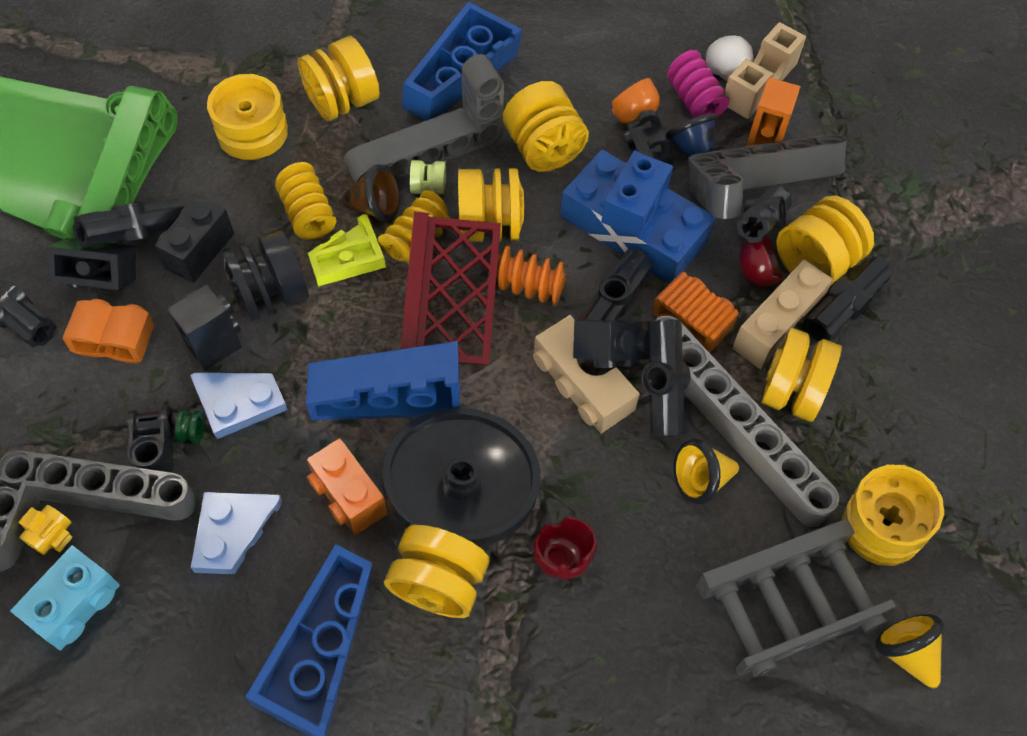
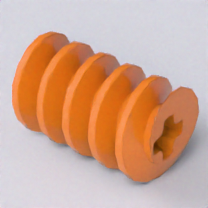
M506 245L501 254L498 253L496 282L498 281L499 289L505 291L511 285L512 293L519 295L525 288V296L528 299H532L538 292L541 303L547 302L552 295V305L554 307L558 305L566 280L564 262L560 261L553 270L551 269L550 258L547 257L540 266L537 265V254L533 253L526 262L524 261L522 249L513 258L510 256V246Z

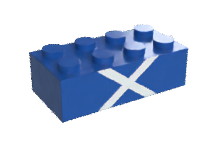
M602 149L562 192L560 217L621 255H624L627 249L634 250L636 248L646 253L647 257L653 262V268L650 273L670 284L681 272H684L708 243L716 217L679 194L667 189L640 239L602 223L603 207L599 206L600 199L606 187L612 188L615 184L614 177L622 162Z

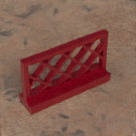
M414 211L400 350L424 346L425 338L436 329L439 330L448 342L458 341V344L474 332L483 343L482 357L466 355L458 346L459 364L489 366L501 223L429 217V213ZM436 227L451 229L459 239L443 250L435 241ZM460 230H469V231L466 232V233L463 235V233H462ZM477 231L493 233L492 244L482 253H479L468 240ZM464 243L475 258L460 269L448 255ZM435 248L439 255L433 259V250ZM491 253L489 265L484 258ZM444 259L456 273L440 285L431 275L432 267ZM480 262L488 271L489 279L479 288H476L466 277L465 273ZM461 278L472 293L457 305L445 289ZM430 282L436 288L431 294H429ZM488 287L486 300L484 296L481 294V292H483ZM441 294L453 309L437 321L428 311V303ZM477 297L486 307V315L473 324L461 309ZM457 313L469 326V329L453 340L441 325ZM428 318L433 323V325L426 330V323ZM483 323H485V326H484V336H483V334L477 329V328L480 327Z

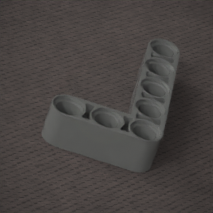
M477 54L470 57L462 66V108L349 150L344 156L343 162L354 183L359 181L372 166L377 164L389 168L395 179L398 180L410 175L412 160H422L425 164H433L435 161H448L497 141L503 133L504 82L489 58L484 54Z
M829 134L694 154L688 158L689 192L712 216L723 219L738 217L743 213L744 189L836 176L844 173L847 138L842 135Z
M14 450L7 453L0 460V572L12 567L19 558L24 545L19 536L25 529L18 522L31 507L37 510L40 500L175 521L186 519L194 513L197 507L196 496L187 481L176 473ZM28 470L25 475L18 478L23 471ZM66 475L62 482L55 484L60 477ZM105 481L99 489L92 490L98 482ZM144 486L140 493L130 496L135 488ZM182 492L176 501L167 502L172 494ZM14 506L8 514L3 515L9 507Z

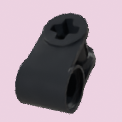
M166 406L162 407L161 411L140 414L137 410L129 411L127 417L129 434L127 454L132 465L137 468L172 472L175 421L171 407ZM156 456L152 461L145 463L150 457Z

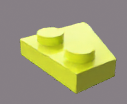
M367 214L358 217V225L347 233L343 230L338 231L331 236L328 242L320 244L308 253L318 287L386 268L383 253Z

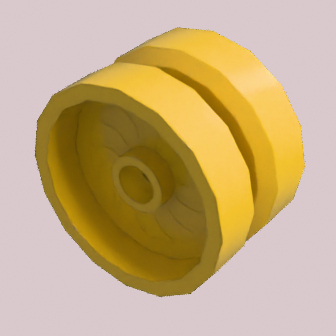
M239 74L224 79L209 94L207 110L220 147L227 154L241 160H258L272 155L282 147L288 135V124L283 111L281 95L276 85L270 80L255 74Z
M790 327L781 348L777 349L770 365L761 404L779 411L786 406L792 391L796 393L791 407L792 415L811 423L816 418L826 397L839 362L842 346L822 339L815 345L808 359L806 355L810 345L809 334Z
M411 525L406 528L398 546L399 553L403 558L391 563L384 580L385 587L395 596L420 609L451 618H466L470 616L477 597V592L472 585L483 581L489 565V556L473 542L455 533L426 525Z

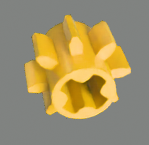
M46 505L42 511H37L31 507L18 522L25 529L19 538L42 555H45L50 548H54L60 553L73 538L66 531L72 522L50 505Z

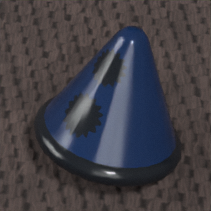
M707 113L687 120L671 128L666 133V138L673 142L688 157L694 154L714 151L718 115L716 113Z

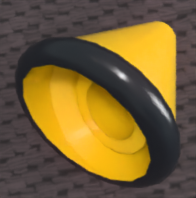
M691 439L684 442L674 457L673 473L676 485L680 493L688 501L695 504H704L710 501L717 491L739 471V465L736 461L711 448L706 442L699 439Z
M932 614L915 615L894 623L878 636L875 647L881 655L887 656L927 687L937 688L940 685L942 631L944 628L941 618Z

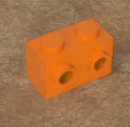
M340 438L306 459L311 474L307 476L309 483L319 496L324 493L332 504L328 505V508L340 526L346 523L356 536L388 514L384 496Z

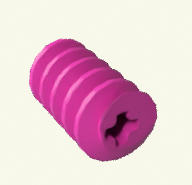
M698 50L686 51L672 62L667 72L668 80L679 94V98L690 112L691 117L695 118L707 113H716L718 117L722 115L730 103L729 98L725 97V90L719 86V81L713 77V72L707 68V63L701 59V54Z

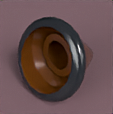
M380 164L374 165L342 195V202L375 217L380 222H389L394 219L399 209L400 196L397 181L389 168Z

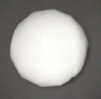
M741 36L721 37L713 42L706 51L707 68L725 81H728V77L745 59L754 61L751 45Z

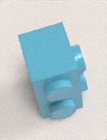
M72 545L10 612L61 651L66 644L74 642L82 634L85 623L96 611L102 610L111 602L115 590L120 585L108 572Z

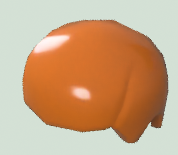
M650 78L640 80L612 101V112L621 124H630L644 111H657L660 97Z

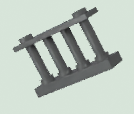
M847 518L701 575L696 587L702 600L713 596L717 600H722L749 657L744 658L735 668L739 676L752 671L754 677H759L776 669L777 665L775 662L857 628L862 627L864 632L867 633L887 623L885 616L896 607L894 601L891 599L874 606L844 552L847 549L845 546L846 542L855 533ZM823 554L825 559H830L858 613L839 621L837 620L809 567L811 558ZM787 568L789 572L795 573L822 625L821 628L801 635L773 580L776 576L775 572ZM752 582L753 586L759 587L786 642L764 650L737 595L739 586Z

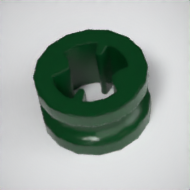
M182 408L177 415L175 424L176 440L178 442H186L187 439H190L192 443L199 444L205 429L203 410H195L193 413H190L189 409Z

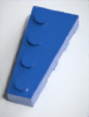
M458 341L308 363L306 405L311 420L417 418L437 410L460 408Z
M335 544L245 696L250 705L306 736H327L372 576L371 562Z

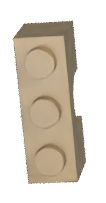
M779 22L763 39L755 60L752 62L745 59L728 77L725 97L729 98L730 103L727 108L749 119L758 109L768 77L782 81L796 66L806 36Z
M804 259L744 322L739 329L732 349L761 370L775 355L777 349L781 348L789 328H793L798 322L803 324L808 315L823 302L834 279Z
M569 315L535 337L533 358L543 372L548 371L555 379L559 392L565 398H571L578 406L579 414L584 422L589 426L594 425L602 434L636 410L640 393L618 368H613L606 374L594 376L585 373L579 367L586 359L573 358L575 320Z

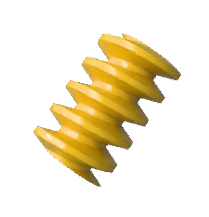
M299 162L284 168L276 177L275 186L288 214L294 233L299 238L306 240H315L328 235L335 228L337 221L336 217L332 216V208L328 205V199L324 195L318 176L315 175L314 167L310 163Z
M423 191L420 198H416L411 207H407L403 215L396 218L394 225H390L386 229L385 234L378 237L380 247L393 259L409 264L414 211L429 213V217L450 218L445 202L433 191ZM436 227L435 238L443 234L442 228Z

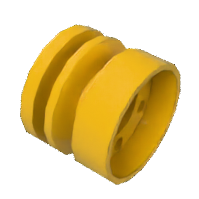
M351 35L329 44L328 56L321 49L312 52V57L307 54L298 58L297 64L304 89L310 101L326 121L338 118V113L341 115L349 113V101L358 108L377 100L380 95L379 84L371 62L362 46Z
M540 81L528 85L514 95L507 103L503 112V123L510 136L517 144V148L530 169L538 172L552 171L572 161L584 149L589 136L586 125L576 109H573L574 107L563 88L553 81Z
M500 168L494 169L492 184L486 185L481 169H458L459 219L501 223L499 242H502V226H509L510 242L519 241L520 230L524 222V191L519 180L518 169L509 168L508 184H501ZM460 230V231H461V232L463 233V235H464V234H465L466 232H468L469 230ZM477 231L468 240L470 242H483L485 232Z
M825 196L778 233L776 240L777 251L783 265L790 274L805 259L834 279L833 284L848 269L858 264L860 260L871 253L874 246V232L862 211L849 200L839 196Z
M885 465L873 469L861 480L844 510L842 520L847 518L855 532L847 542L860 557L877 565L897 566L910 561L940 529L944 517L943 498L934 482L921 471L905 465ZM884 518L891 522L889 526L883 523Z

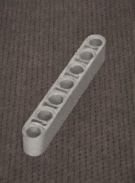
M671 316L656 318V320H677ZM682 324L683 362H688L695 366L689 367L691 380L688 387L684 390V394L801 523L809 527H818L824 524L838 506L839 494L836 488ZM706 388L715 389L719 394L710 393ZM731 415H738L745 422L736 421ZM756 442L765 443L769 446L770 450L760 448ZM782 470L791 471L797 479L788 478ZM809 499L819 501L823 509L814 507Z

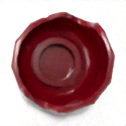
M765 236L761 242L748 243L746 240L740 251L739 265L741 272L747 280L757 287H768L783 282L770 238Z
M566 516L556 525L546 523L533 542L535 562L546 575L560 579H572L582 575L594 559L597 549L596 533L587 522L573 516Z

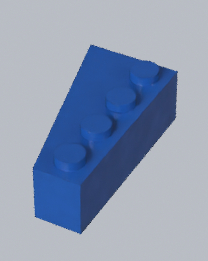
M468 1L404 82L402 109L424 121L441 115L462 98L461 70L464 63L474 55L484 54L498 71L518 55L523 29Z

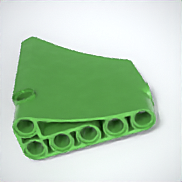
M0 76V209L9 215L43 228L47 233L55 237L75 239L72 227L75 216L98 211L111 210L110 207L133 204L152 165L176 131L178 124L176 109L161 91L133 85L128 86L125 92L113 93L106 99Z

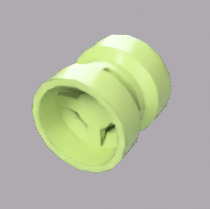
M412 160L410 166V193L421 194L423 191L429 190L437 195H445L446 161H435L433 164H425L422 160Z

